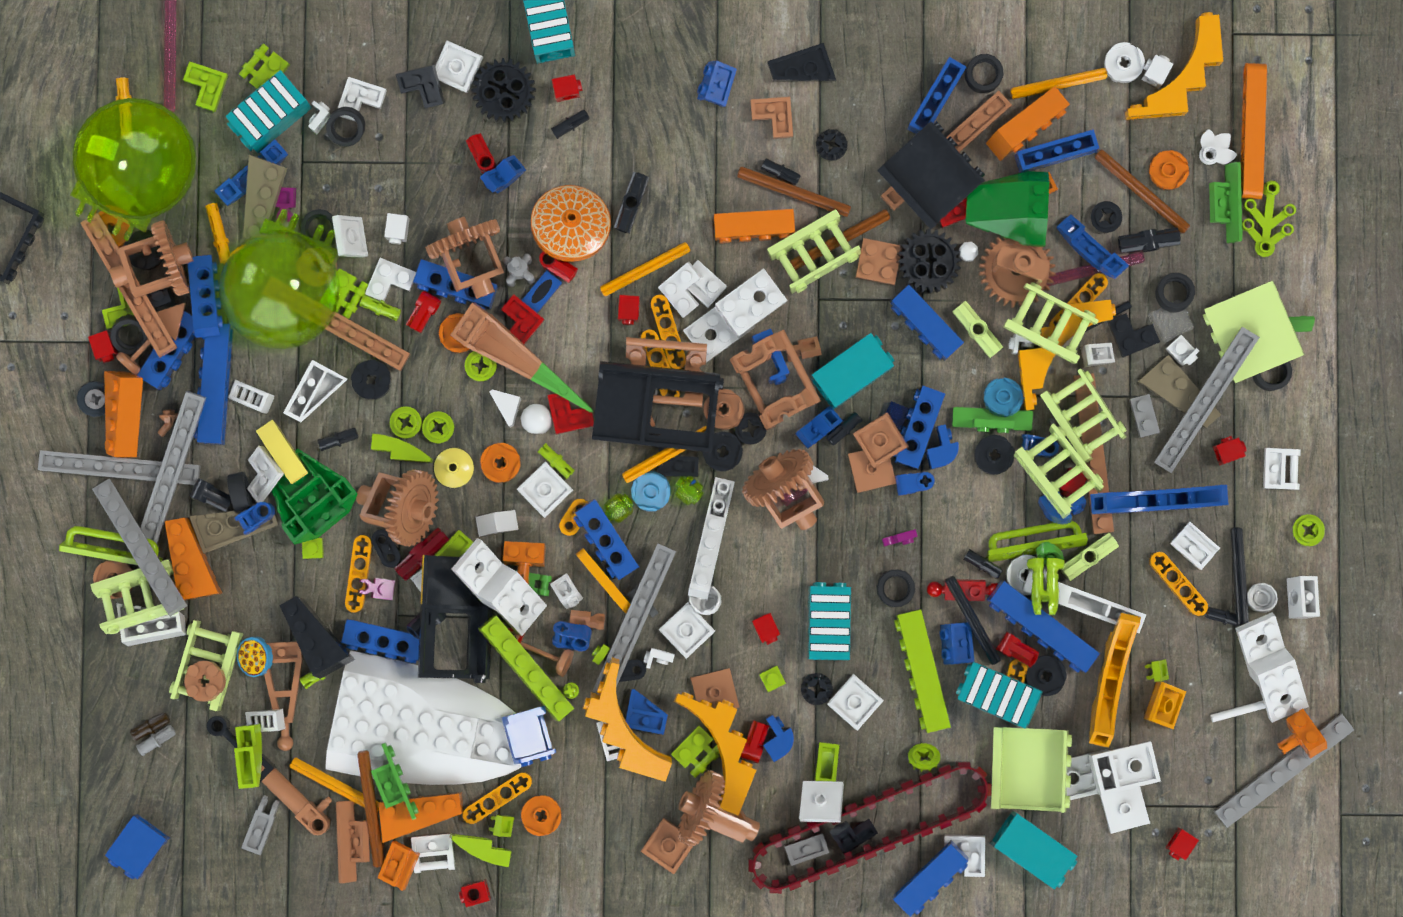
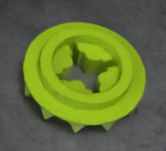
M475 351L471 352L465 360L467 375L478 382L490 379L497 369L495 361ZM483 357V363L489 366V368H482L479 374L478 367L472 364L480 363Z
M400 407L392 413L390 428L396 436L407 439L414 437L420 431L422 425L421 416L415 409ZM410 416L409 422L413 427L406 426L402 429L403 423L399 418L406 420Z
M437 411L430 413L424 419L422 431L429 441L440 444L448 441L453 435L454 423L448 414ZM434 420L438 424H444L442 427L443 435L438 431L431 433L435 428Z
M1311 514L1300 516L1295 520L1292 527L1293 536L1297 543L1304 546L1318 544L1325 534V527L1321 519ZM1314 524L1311 529L1313 535L1307 534L1303 536L1305 532L1303 526L1309 527Z
M917 744L908 753L909 764H912L914 769H920L921 772L923 770L931 771L932 768H937L940 762V752L931 744ZM928 756V761L925 759L921 761V757Z

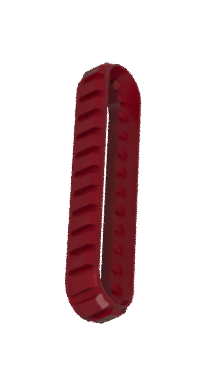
M956 761V766L951 767L950 764H945L938 767V772L935 774H931L928 771L918 775L919 780L915 782L912 779L899 783L900 788L894 790L891 786L881 790V796L875 797L874 794L862 798L863 803L856 805L854 801L844 805L845 810L841 812V817L850 814L852 818L857 816V810L867 806L872 810L876 808L875 803L884 799L892 802L895 800L894 795L904 791L909 795L913 793L914 787L921 784L929 787L932 785L931 780L941 776L946 780L951 778L950 773L959 770L960 774H967V769L973 770L974 773L971 777L975 781L980 778L982 785L978 786V792L981 793V797L979 799L975 797L971 801L973 803L971 807L964 809L963 806L957 808V813L947 817L944 813L938 815L939 820L928 825L923 821L919 823L920 828L910 832L907 829L901 830V836L891 840L886 836L882 838L883 843L876 846L864 845V851L854 855L849 851L844 854V859L833 863L831 859L825 861L826 866L817 870L810 867L807 869V874L795 878L794 874L788 876L789 881L779 884V880H772V884L766 883L767 877L763 873L760 876L757 875L755 869L761 868V862L756 861L758 855L760 854L764 857L768 853L765 848L773 844L776 848L781 847V841L793 837L795 841L801 839L800 834L810 829L814 833L820 831L819 826L828 822H806L807 826L802 828L797 824L788 828L789 833L781 836L780 832L770 835V841L765 843L760 841L752 849L754 856L748 858V872H754L752 881L760 889L765 887L769 889V893L782 894V889L789 887L790 891L802 887L800 882L808 880L809 883L819 880V875L827 872L829 876L839 872L838 867L844 864L847 868L856 865L859 858L871 859L877 856L876 851L883 849L884 853L896 848V843L902 842L905 845L915 841L913 836L920 834L921 837H925L933 833V828L939 826L942 830L952 826L951 821L955 819L962 822L971 818L970 813L974 811L980 813L987 806L985 801L987 796H991V783L985 779L988 774L978 765L972 768L969 761Z

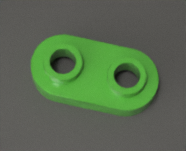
M1043 542L1036 548L1037 558H1043L1045 565L1047 558L1064 560L1063 552L1050 542Z

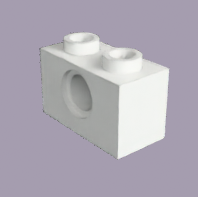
M1298 576L1287 578L1289 619L1320 617L1318 577Z

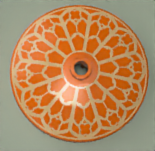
M565 185L553 188L538 199L532 211L531 232L535 242L546 254L558 260L575 262L592 257L602 249L610 233L611 220L605 203L598 195L584 187Z

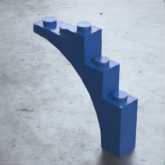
M1227 485L1090 494L1092 514L1183 510L1229 505Z

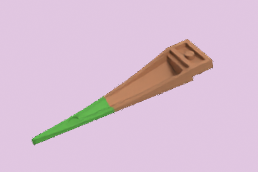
M475 302L470 305L451 333L453 338L465 347L517 372L581 408L594 412L582 398L492 314H489Z

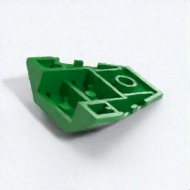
M1027 171L981 183L967 196L965 224L986 232L991 231L1005 239L1009 238L1018 241L1019 244L1024 246L1045 247L1049 205V172Z
M299 449L295 452L308 471V474L293 484L283 474L272 489L277 503V511L281 517L282 528L295 545L319 538L350 512L358 495L345 477L337 474Z

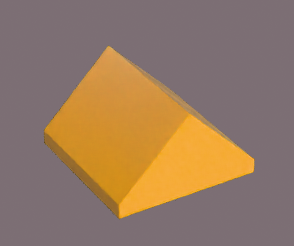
M1161 681L1156 682L1143 719L1174 729L1186 691Z

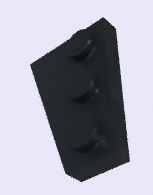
M824 43L767 61L773 82L836 81Z

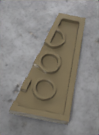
M249 155L243 237L258 243H264L288 169L287 167Z
M1169 355L1137 381L1184 414L1200 392ZM1215 407L1202 427L1207 428L1221 416Z
M267 507L260 509V514L263 517L268 514ZM229 511L189 517L203 554L279 526L276 514L272 519L248 535L243 533L244 529L241 524L234 519L243 511Z

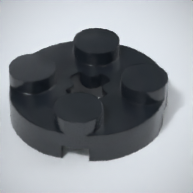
M150 230L136 231L129 236L124 246L153 237L154 234ZM160 245L150 248L152 252L150 255L145 256L140 252L130 255L131 265L144 270H151L159 266L163 259H160L163 253L157 252Z
M366 360L355 367L351 375V381L354 391L360 397L368 400H377L384 397L390 390L391 373L383 363L376 360ZM375 375L377 377L375 379L376 384H367V377Z
M721 431L714 434L712 452H703V456L710 468L726 472L734 469L740 463L743 448L735 435ZM722 446H725L726 451H729L728 455H724V457H720V453L717 452V449H721Z
M989 435L976 445L974 460L977 467L984 473L999 475L1012 466L1015 451L1005 437ZM993 449L997 450V454H1000V457L996 458L995 461L989 456V452H993Z
M1040 656L1031 668L1027 666L1026 682L1028 685L1042 690L1043 696H1052L1061 691L1067 678L1066 669L1062 662L1054 657ZM1046 670L1047 673H1051L1049 681L1047 682L1045 679H1041V675H1043L1042 671Z

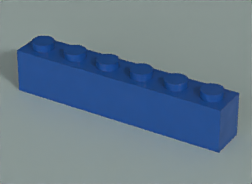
M223 324V328H220V335L202 337V339H205L204 347L201 348L200 357L203 359V367L199 369V379H202L201 387H198L197 394L207 398L194 434L197 442L201 444L225 445L234 327L231 324Z
M1000 580L996 589L986 599L990 602L989 607L998 613L1001 610L1006 614V620L1013 625L1017 622L1022 626V632L1029 637L1034 635L1038 638V644L1045 649L1050 647L1054 650L1053 655L1061 661L1066 659L1070 662L1069 667L1077 673L1080 671L1086 673L1100 655L1098 651L1042 610L1041 615H1035L1032 602L1005 581Z

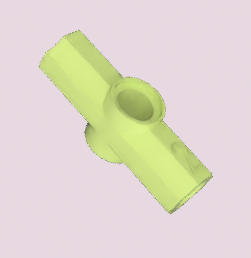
M966 301L952 311L968 331L969 336L978 343L989 358L1003 348L1001 343L988 329L987 324L979 318ZM980 325L983 329L982 334H975L973 326Z
M1108 532L1067 561L1061 572L1069 581L1073 580L1118 548L1117 541ZM1088 551L1094 555V559L1090 563L1084 558L1085 553Z

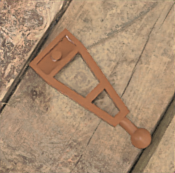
M297 642L266 643L272 649V663L296 662L291 690L275 691L271 670L268 669L264 675L272 710L279 709L277 697H290L288 716L284 717L285 729L281 730V737L277 741V746L280 750L288 751L293 747V739L289 736V723L294 721L303 654Z

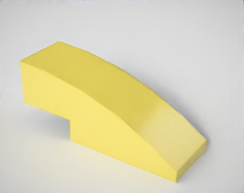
M273 420L256 430L291 484L308 474L292 445Z

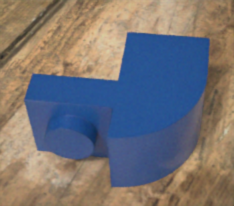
M515 155L503 159L495 169L485 172L480 178L487 189L492 193L496 192L498 194L514 183L526 169Z
M829 406L795 434L806 448L809 449L843 420Z
M946 424L936 427L940 446L925 451L930 470L948 465L958 454L959 443L950 444L952 433L950 428H946Z
M1045 495L1039 497L1038 504L1048 520L1056 524H1068L1072 520L1071 514L1081 513L1087 501L1082 496L1071 504L1072 511L1064 519Z
M772 714L766 720L776 736L765 742L763 746L775 762L791 750L794 736L790 727L783 731L781 728L784 727L781 719L779 716L775 718Z

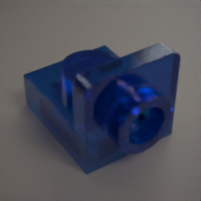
M893 401L888 406L886 413L888 412L899 431L909 409Z

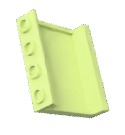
M1274 281L1204 309L1206 313L1203 314L1207 326L1211 325L1213 329L1211 333L1212 339L1215 344L1219 343L1221 351H1218L1220 358H1222L1241 327L1260 337L1232 379L1235 383L1305 355Z
M994 727L991 809L1004 808L1065 813L1066 808H1070V796H1067V788L1071 787V776L1067 775L1068 767H1071L1072 762L1071 755H1068V747H1072V735H1069V730Z

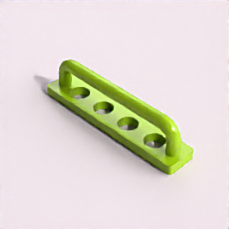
M1072 520L1068 524L1049 523L993 534L988 541L987 560L996 562L1017 558L1022 555H1035L1036 548L1043 542H1050L1060 550L1087 545L1088 538L1086 533H1082L1080 526ZM1070 528L1074 532V535L1009 547L997 548L996 545L999 540Z
M74 526L67 531L65 541L59 545V551L138 565L131 552L73 542L75 534L124 542L119 533ZM147 538L156 555L158 556L159 550L157 544L153 540Z

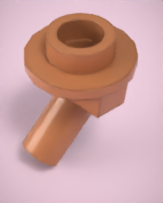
M173 409L163 410V414L159 415V418L165 422L158 430V434L162 437L172 428L173 422L178 417L179 413H175Z

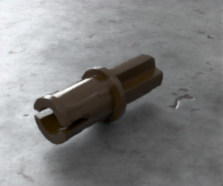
M162 713L151 720L146 719L145 723L130 730L131 736L135 741H138L150 733L154 734L155 730L167 725L170 722V718L167 713Z

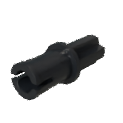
M581 110L570 118L566 117L565 121L552 127L551 130L555 137L559 139V137L571 130L575 131L574 128L590 119L589 115L585 110Z
M768 158L765 159L761 170L777 176V179L781 178L794 185L799 182L801 176L784 167V164L780 165Z
M853 412L826 439L831 445H836L847 434L850 435V431L859 423L863 422L862 418L856 412Z
M356 428L339 433L334 432L331 436L318 439L321 451L335 446L342 447L341 444L358 439V432Z
M969 549L963 559L979 568L978 571L983 570L994 578H999L1003 571L1001 567L987 560L988 557L984 558Z
M1208 607L1205 614L1206 618L1223 622V625L1238 626L1235 613H1231L1228 609L1224 611Z

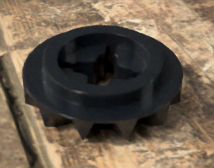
M828 129L821 132L817 138V152L826 160H838L847 151L848 141L845 135L837 129ZM833 137H835V144L839 147H833V149L830 152H828L829 145L825 142H831Z
M1110 201L1098 203L1091 212L1092 226L1098 232L1109 233L1115 231L1122 223L1120 208ZM1102 213H1105L1106 215L1113 213L1109 218L1110 222H1107L1106 220L1100 222L1101 218L1103 217Z
M746 413L743 415L739 425L735 427V433L740 441L751 445L763 440L767 430L759 417L760 415L756 413ZM748 420H750L752 426L760 427L754 430V437L751 436L749 431H742L748 427Z
M810 674L801 684L803 698L812 705H822L832 696V682L824 674ZM817 680H819V686L826 689V691L819 692L817 698H815L814 691L808 689V687H814Z

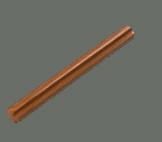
M1100 150L1095 155V159L1170 224L1178 228L1181 233H1185L1189 229L1190 224L1104 150Z
M740 167L737 177L831 212L836 209L839 215L845 217L849 215L851 206L745 167Z
M883 210L842 233L847 242L888 221L890 215L887 210ZM836 237L825 241L830 251L841 246ZM818 246L807 251L812 261L823 256ZM800 255L790 260L795 270L806 265Z
M364 750L359 751L357 756L372 861L374 867H382L384 854L369 752Z

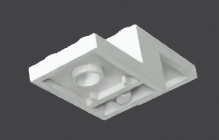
M763 268L718 301L713 309L685 328L683 332L691 343L707 344V363L754 329L757 323L788 300ZM758 291L765 294V299L762 302L754 300L753 296ZM707 330H714L717 336L714 340L706 339L705 333Z
M478 538L452 568L453 572L483 604L497 611L520 636H523L547 607L521 575L502 564L486 544ZM480 562L479 568L475 570L476 564ZM525 605L523 611L520 612V608Z
M1273 612L1235 628L1249 675L1260 688L1269 720L1273 723L1309 707L1295 659L1284 646L1277 619ZM1264 635L1261 641H1256L1258 636ZM1284 694H1288L1285 700H1280Z
M1151 741L1072 757L1071 767H1068L1067 775L1076 773L1078 781L1075 784H1071L1070 788H1067V796H1070V800L1095 794L1106 795L1161 782ZM1134 760H1138L1141 763V768L1137 772H1133L1130 768V764Z

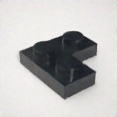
M434 64L396 74L401 94L419 89L424 108L445 103Z
M1127 313L1107 321L1122 358L1160 343L1153 324L1134 331Z
M659 447V452L666 449V447ZM678 454L659 465L658 473L668 477H698L699 457L679 456Z
M870 819L860 822L853 829L847 821H844L829 831L843 854L852 851L878 834Z

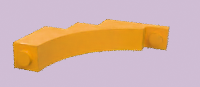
M1206 12L1196 19L1193 50L1183 71L1165 88L1147 96L1143 100L1144 107L1141 104L1131 105L1125 111V120L1185 116L1188 112L1187 92L1202 91L1206 87L1204 67L1220 66L1223 62L1219 14L1213 15L1212 12Z
M1111 300L1069 304L1082 312L1088 310L1096 315L1095 318L1099 320L1098 323L1113 320V316L1116 315L1115 304H1111ZM1061 308V315L1063 314V312H1064V310H1065V309H1063V308ZM1073 313L1071 314L1058 339V345L1063 346L1075 335L1082 318ZM1056 326L1041 328L1040 336L1046 339L1048 336L1051 337ZM1042 347L1018 351L1024 410H1034V405H1037L1036 393L1032 394V390L1043 388L1047 370L1056 355Z

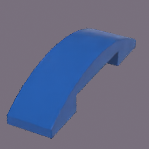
M274 139L260 151L261 154L258 157L280 165L288 154ZM248 165L232 179H227L214 190L227 206L246 194Z
M1070 214L1057 226L1060 234L1082 258L1110 278L1116 279L1129 267L1115 252L1113 254L1109 253L1084 231L1085 226L1073 215Z

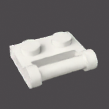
M1264 448L1263 488L1300 490V484H1298V456H1300L1301 450ZM1286 456H1290V483H1285Z
M450 833L411 837L412 851L420 853L414 867V873L445 868L455 870L453 840L450 838ZM447 855L448 859L420 862V857Z

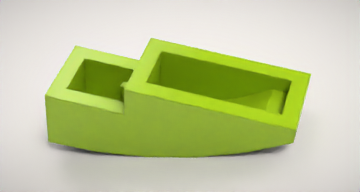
M372 433L371 450L391 452V460L433 463L431 457L407 442L390 436Z
M261 724L235 727L237 748H234L238 787L239 789L259 787L262 766Z
M819 742L814 781L836 782L839 754L838 744Z
M450 833V838L469 854L495 865L509 867L511 851L506 848L492 847V840L490 838Z

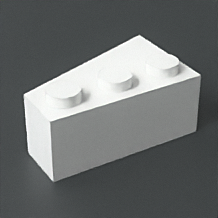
M312 360L283 413L302 422L348 379Z
M116 603L118 618L127 615L125 605ZM133 606L134 612L146 609L141 606ZM178 612L171 617L165 615L121 629V641L127 646L187 635L185 616Z

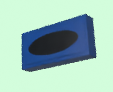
M546 270L522 301L538 314L562 285V282Z

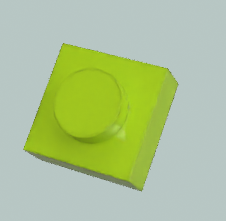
M323 538L302 543L303 559L324 558Z
M605 644L602 647L598 645L592 653V656H594L592 661L600 665L611 648Z
M778 666L759 674L768 692L786 684Z

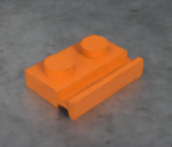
M393 841L377 878L400 888L401 891L405 890L420 853H416L411 848Z

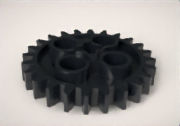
M502 58L499 64L494 59V65L492 66L487 62L488 68L480 67L482 74H475L478 81H472V84L477 87L471 89L472 93L477 94L472 97L473 101H479L475 105L476 108L483 107L481 114L483 115L488 112L487 118L490 119L494 116L495 122H498L499 118H502L503 123H506L507 118L514 122L515 115L521 119L520 112L522 111L527 114L525 107H532L529 100H535V96L531 93L536 92V88L530 87L535 84V81L528 80L532 77L531 72L525 74L526 66L520 69V62L518 61L513 65L512 59L505 63L504 58ZM498 73H503L505 78L502 81H496L495 76ZM489 81L493 82L496 86H498V87L501 88V89H504V88L506 87V88H507V91H508L510 94H513V95H515V96H518L519 99L517 100V99L513 98L511 95H509V94L506 93V92H503V93L501 94L499 88H497V87H495V86H492V85H489L488 82H489ZM521 83L523 86L519 91L512 89L513 84ZM493 90L496 93L495 96L490 99L486 98V92ZM505 100L513 101L512 106L509 108H504L502 104Z
M928 228L925 234L921 229L918 231V236L912 233L911 239L906 238L904 240L907 245H900L903 251L898 252L897 255L902 257V259L896 261V263L902 264L898 271H904L905 274L901 278L909 279L906 285L913 283V289L915 290L920 287V293H923L927 288L928 294H931L933 288L938 293L940 292V286L946 289L948 288L947 283L950 285L954 283L952 278L958 277V274L954 271L961 269L956 263L961 262L962 259L956 258L960 251H954L957 244H950L952 237L945 239V232L939 236L937 229L931 234V230ZM936 246L942 249L941 256L935 253L934 249ZM915 247H920L923 250L922 256H918L915 253ZM929 257V260H931L933 263L929 264V262H926L925 259ZM917 266L923 269V276H919L916 273ZM936 266H939L943 269L942 276L936 273ZM929 270H930L931 279L928 278Z

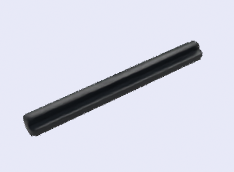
M1235 527L1231 528L1236 618L1237 625L1241 626L1249 622L1243 529Z
M955 576L948 577L945 582L990 663L992 665L997 664L1001 659Z

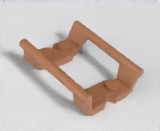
M781 330L752 345L751 353L744 350L730 359L736 373H740L761 414L759 417L766 430H770L776 427L775 425L781 423L784 414L791 417L821 402L785 330ZM786 351L805 388L795 396L783 397L766 407L748 371L768 361L773 352Z
M626 337V358L631 361V364L646 366L645 347L689 350L686 355L685 370L702 372L700 367L706 365L707 344ZM686 392L684 397L653 395V403L702 407L703 394Z

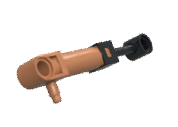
M222 715L210 718L207 722L208 732L213 736H224L237 748V739L229 731L230 721L228 718ZM217 720L223 723L221 731H217L214 728V723ZM262 754L260 783L262 782L296 815L295 818L310 833L322 835L328 831L330 819L323 811L329 806L332 799L327 797L316 806L312 801L307 800L276 769L277 766ZM316 819L323 821L324 827L322 830L315 828L314 822Z

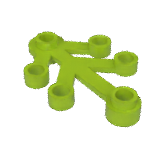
M1268 181L1264 184L1263 194L1266 196L1264 216L1256 208L1255 200L1248 199L1243 204V208L1253 216L1262 228L1261 236L1254 228V221L1247 218L1242 221V229L1247 231L1256 242L1255 252L1261 257L1272 255L1275 250V244L1294 232V227L1287 223L1281 227L1280 232L1270 238L1272 228L1285 218L1291 217L1296 213V207L1293 204H1287L1283 211L1272 218L1275 196L1280 190L1279 184L1276 181ZM1269 185H1273L1275 187L1274 192L1269 190ZM1247 202H1251L1253 204L1252 209L1247 207ZM1287 207L1292 208V214L1287 213ZM1245 222H1249L1251 224V227L1246 228L1244 225ZM1284 227H1289L1290 233H1286ZM1262 244H1267L1268 250H1263Z

